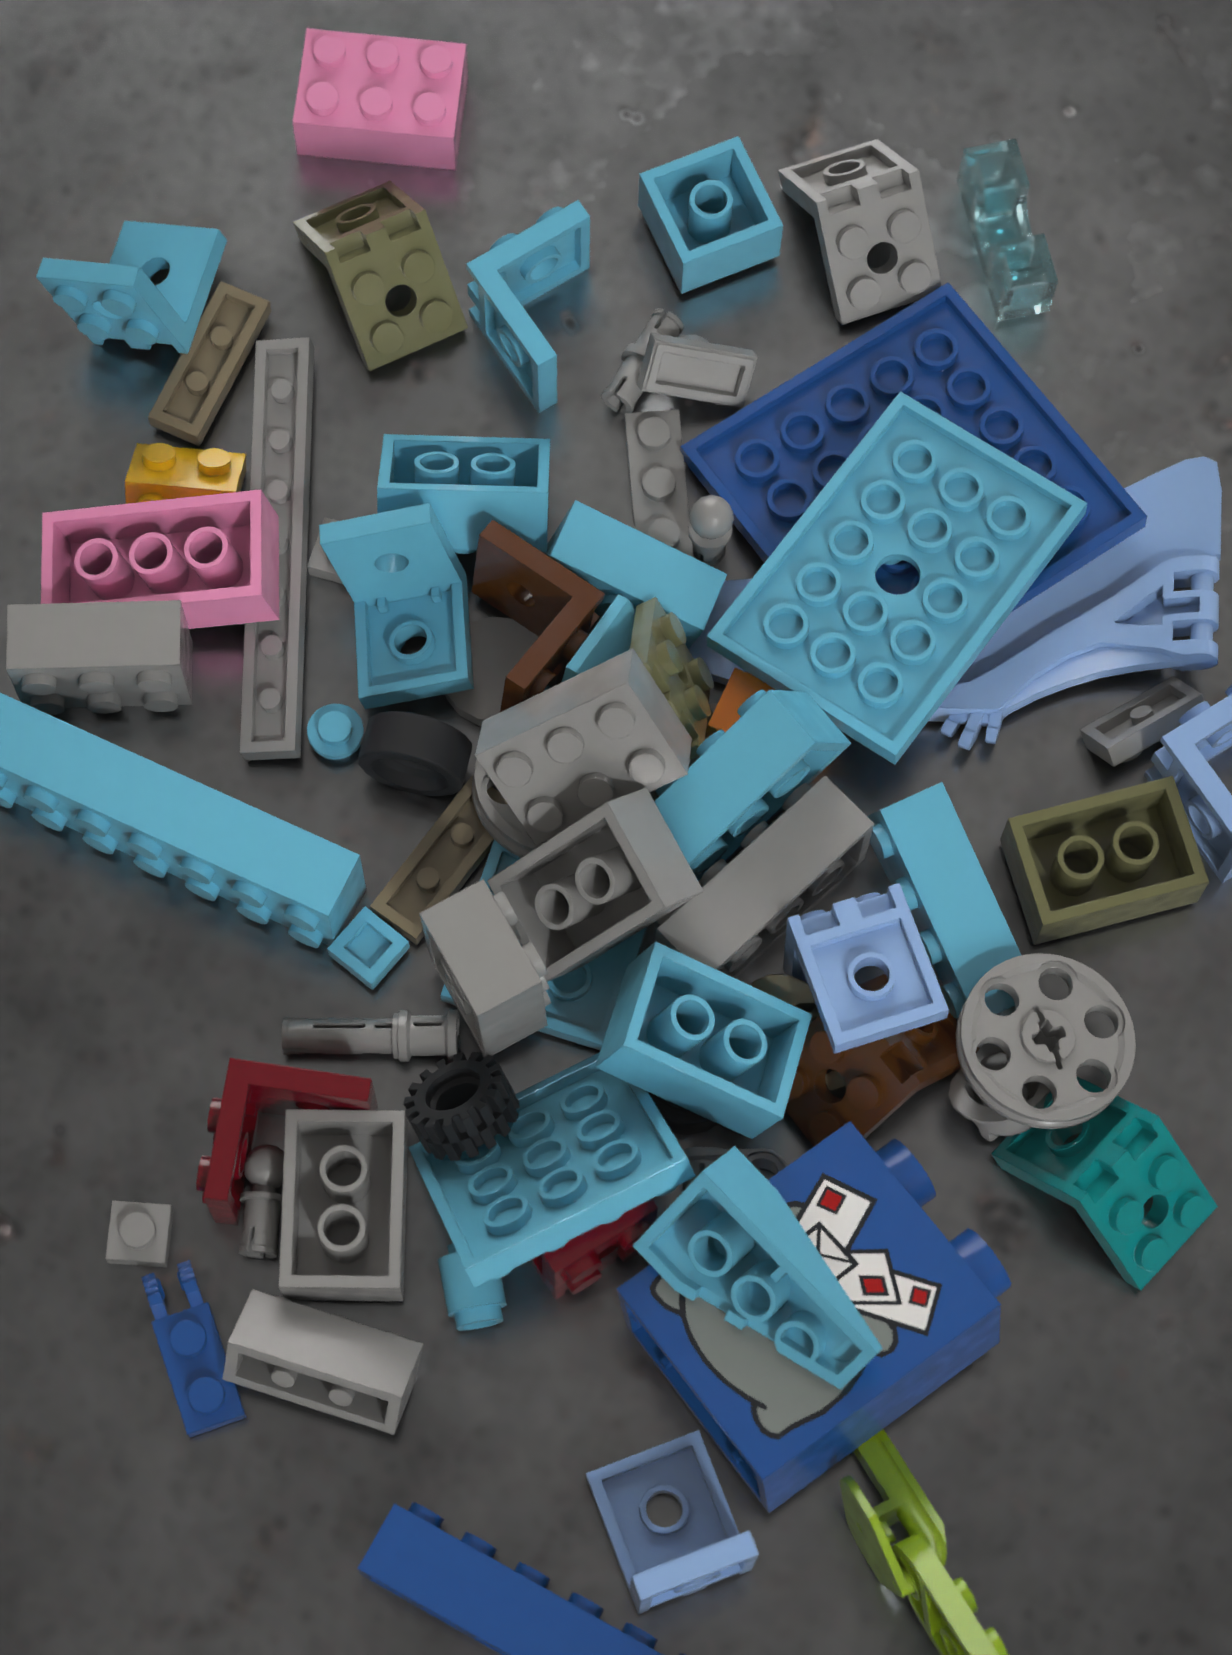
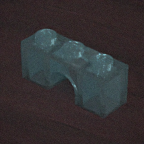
M1016 138L964 148L957 176V184L997 322L1050 311L1058 279L1044 233L1033 235L1027 210V195L1030 184Z

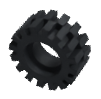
M472 1052L468 1060L464 1053L455 1054L453 1063L447 1064L445 1059H442L435 1063L438 1068L435 1072L431 1073L427 1069L419 1075L423 1082L422 1084L412 1082L408 1089L411 1096L405 1097L403 1103L406 1108V1117L428 1154L432 1153L436 1159L443 1160L448 1155L450 1161H458L464 1151L471 1158L479 1155L477 1147L483 1144L489 1150L497 1144L494 1136L499 1134L505 1137L511 1131L507 1122H516L519 1116L516 1109L520 1108L516 1094L499 1062L497 1063L495 1058L489 1054L484 1058L481 1052Z

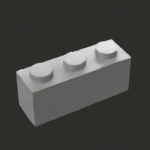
M252 1289L228 1341L223 1380L394 1435L416 1382L423 1343L407 1339L397 1333L385 1332L348 1320L338 1314H329L292 1302L285 1297L273 1296Z

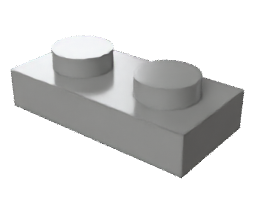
M1172 676L1081 728L1080 732L1086 748L1115 767L1120 763L1137 758L1144 749L1160 741L1164 735L1181 725L1179 719L1188 710L1204 702V698L1200 692Z

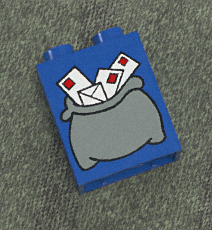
M851 1121L768 1179L778 1190L883 1348L841 1390L778 1353L775 1342L752 1328L746 1326L740 1330L724 1320L725 1312L700 1297L692 1301L678 1293L651 1265L616 1289L627 1328L768 1513L772 1512L1000 1343L1001 1304L996 1298L1011 1288V1281L998 1257L988 1244L969 1228L951 1241H948L921 1208L936 1197V1191L929 1176L915 1156L897 1139H892L875 1152Z

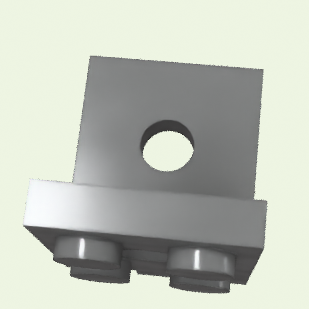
M875 139L778 170L782 190L815 219L835 317L842 325L918 301L942 286L919 170L880 140ZM881 242L889 243L891 247L889 260L881 267H868L867 255L870 249Z

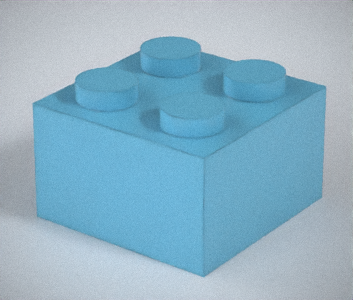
M739 136L639 174L638 206L681 294L780 255L783 224Z

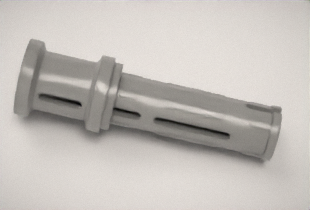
M399 1010V1013L393 1014V1018L304 1019L284 1017L282 1022L283 1055L305 1053L393 1054V1058L399 1059L400 1062H409L412 1056H447L449 1062H454V1055L460 1053L459 1010H449L447 1015L412 1016L409 1010Z

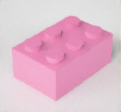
M307 28L293 116L297 155L456 170L468 80L466 44Z

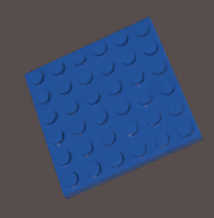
M949 282L680 446L684 462L710 495L723 497L730 504L734 515L733 524L765 563L901 391L1087 502L1084 517L1012 611L1144 528L1147 520V515ZM904 560L894 565L882 564L875 574L878 585L884 591L891 594L908 593L919 583L917 569L911 563Z

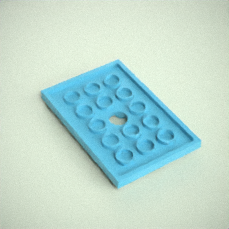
M900 391L706 636L707 647L775 690L807 692L840 731L895 765L1084 517L1087 502ZM902 560L911 563L919 573V583L913 590L905 594L896 595L884 591L878 585L875 574L882 564L894 565Z

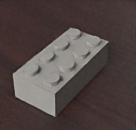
M826 776L820 779L812 788L807 783L802 784L783 803L782 808L785 812L771 825L766 821H762L746 835L740 844L744 850L731 862L727 863L724 859H721L705 872L699 880L704 892L656 921L660 925L655 936L656 942L736 979L786 932L788 917L798 914L801 916L807 913L865 859L874 823Z

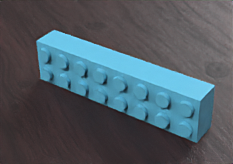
M0 693V806L11 808L16 803L32 810L31 816L48 828L62 831L64 826L76 830L84 834L82 839L91 847L106 854H113L115 849L133 856L135 857L133 862L136 866L154 876L163 878L166 872L186 881L185 887L204 899L215 901L217 896H221L238 904L236 910L252 921L267 924L269 919L289 927L288 934L310 947L318 948L321 942L330 946L349 925L366 891L359 854Z

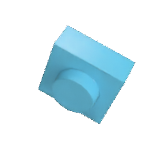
M364 906L327 950L330 957L373 990L407 952L410 945L406 938Z

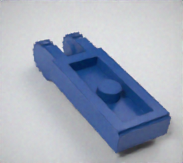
M190 1260L177 1264V1276L182 1290L187 1295L191 1306L189 1309L169 1315L164 1301L165 1292L160 1279L156 1278L155 1272L141 1278L155 1321L151 1322L187 1435L191 1438L247 1418L236 1384L223 1380L226 1352L209 1302H204Z

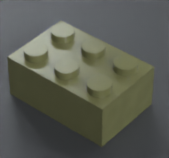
M1173 776L1008 818L1000 838L1034 945L1196 903L1209 883Z

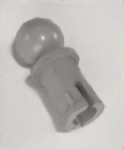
M708 495L701 497L693 504L689 514L688 533L692 541L693 558L699 560L702 554L704 556L703 562L714 566L719 564L725 557L726 544L730 541L733 532L734 515L730 504L723 497Z
M263 1144L254 1147L246 1156L244 1176L253 1186V1190L240 1194V1201L245 1203L241 1246L239 1247L240 1255L264 1258L265 1253L267 1258L277 1257L282 1195L276 1193V1188L283 1184L284 1151L278 1146Z

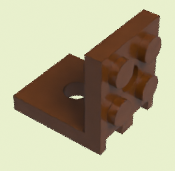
M492 519L479 534L471 592L538 636V639L505 677L500 712L562 682L566 666L599 622L600 616L594 610L604 599L605 593Z
M882 974L859 984V986L867 991H877L886 986L888 978L886 974ZM948 1012L946 1019L834 1054L819 1016L809 1025L785 1109L786 1113L813 1147L849 1121L866 1138L915 1092L961 1069L956 1049L957 1020ZM828 1069L837 1071L843 1077L846 1084V1093L843 1098L836 1097L829 1091L825 1079Z

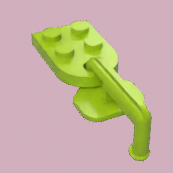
M882 1429L853 1452L884 1502L872 1508L864 1493L850 1475L840 1479L845 1517L857 1546L880 1583L900 1598L908 1597L919 1621L940 1655H1008L995 1629L990 1627L983 1630L974 1613L978 1612V1608L965 1581L961 1577L952 1580L944 1568L947 1558L944 1523L887 1433ZM900 1521L910 1537L891 1547L890 1544L896 1542V1538L889 1526Z

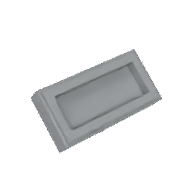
M650 333L637 385L644 392L743 408L758 357L753 350L710 343L707 339L696 334L672 337Z

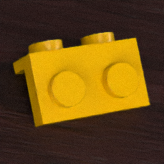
M137 443L125 479V502L129 504L241 492L246 475V454L227 452L219 448L203 450L172 447L165 443Z

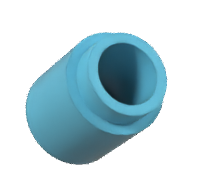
M453 1243L448 1245V1254L438 1259L447 1314L448 1317L455 1319L456 1329L459 1331L475 1330L503 1322L501 1308L507 1304L502 1277L489 1280L474 1288Z

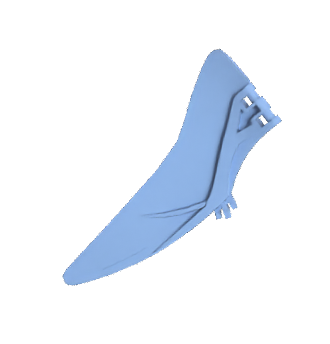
M1205 456L1185 459L1124 488L1147 515L1145 527L1008 615L929 721L944 722L941 734L953 737L961 724L966 725L957 744L960 748L970 750L982 726L987 727L985 742L996 744L1002 721L1007 715L1040 698L1066 688L1099 678L1138 671L1166 668L1192 671L1215 667L1218 664L1219 647L1213 641V633L1219 628V595L1214 592V583L1219 580L1222 502V489L1216 461ZM752 578L724 581L704 631L689 648L694 659L700 657L704 660L711 672L713 681L727 685L734 668L744 672L747 671L707 647L706 636ZM1191 587V590L1174 591L1176 588ZM1190 636V639L1173 641L1174 637Z

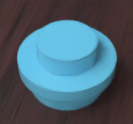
M328 704L319 708L311 716L307 725V736L311 747L317 754L327 759L337 760L346 758L358 750L364 738V727L360 716L351 707L343 704Z

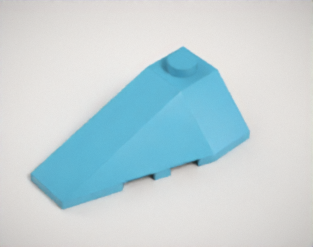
M735 1146L704 1169L633 1245L675 1291L692 1301L700 1297L725 1312L724 1320L740 1330L746 1326L752 1328L775 1342L778 1353L840 1390L883 1349L778 1190Z

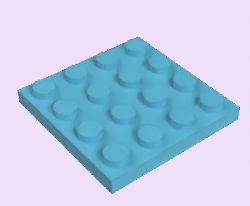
M600 1052L517 1093L516 1097L520 1108H517L516 1111L519 1116L516 1122H507L511 1131L505 1137L499 1134L495 1135L494 1139L497 1144L489 1150L485 1144L477 1147L479 1152L477 1156L469 1158L466 1151H464L458 1161H450L448 1155L443 1160L436 1159L432 1153L428 1154L421 1142L408 1147L474 1288L489 1280L504 1277L513 1268L545 1252L555 1251L563 1247L572 1238L600 1224L613 1222L621 1217L624 1212L656 1196L669 1194L678 1185L696 1177L686 1154L649 1093L595 1068Z

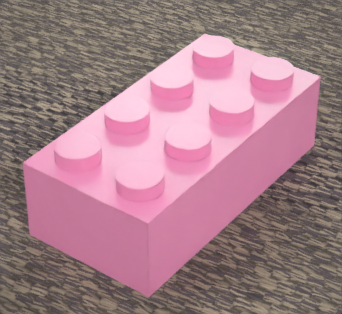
M261 489L42 513L41 604L181 600L189 629L279 620V516Z

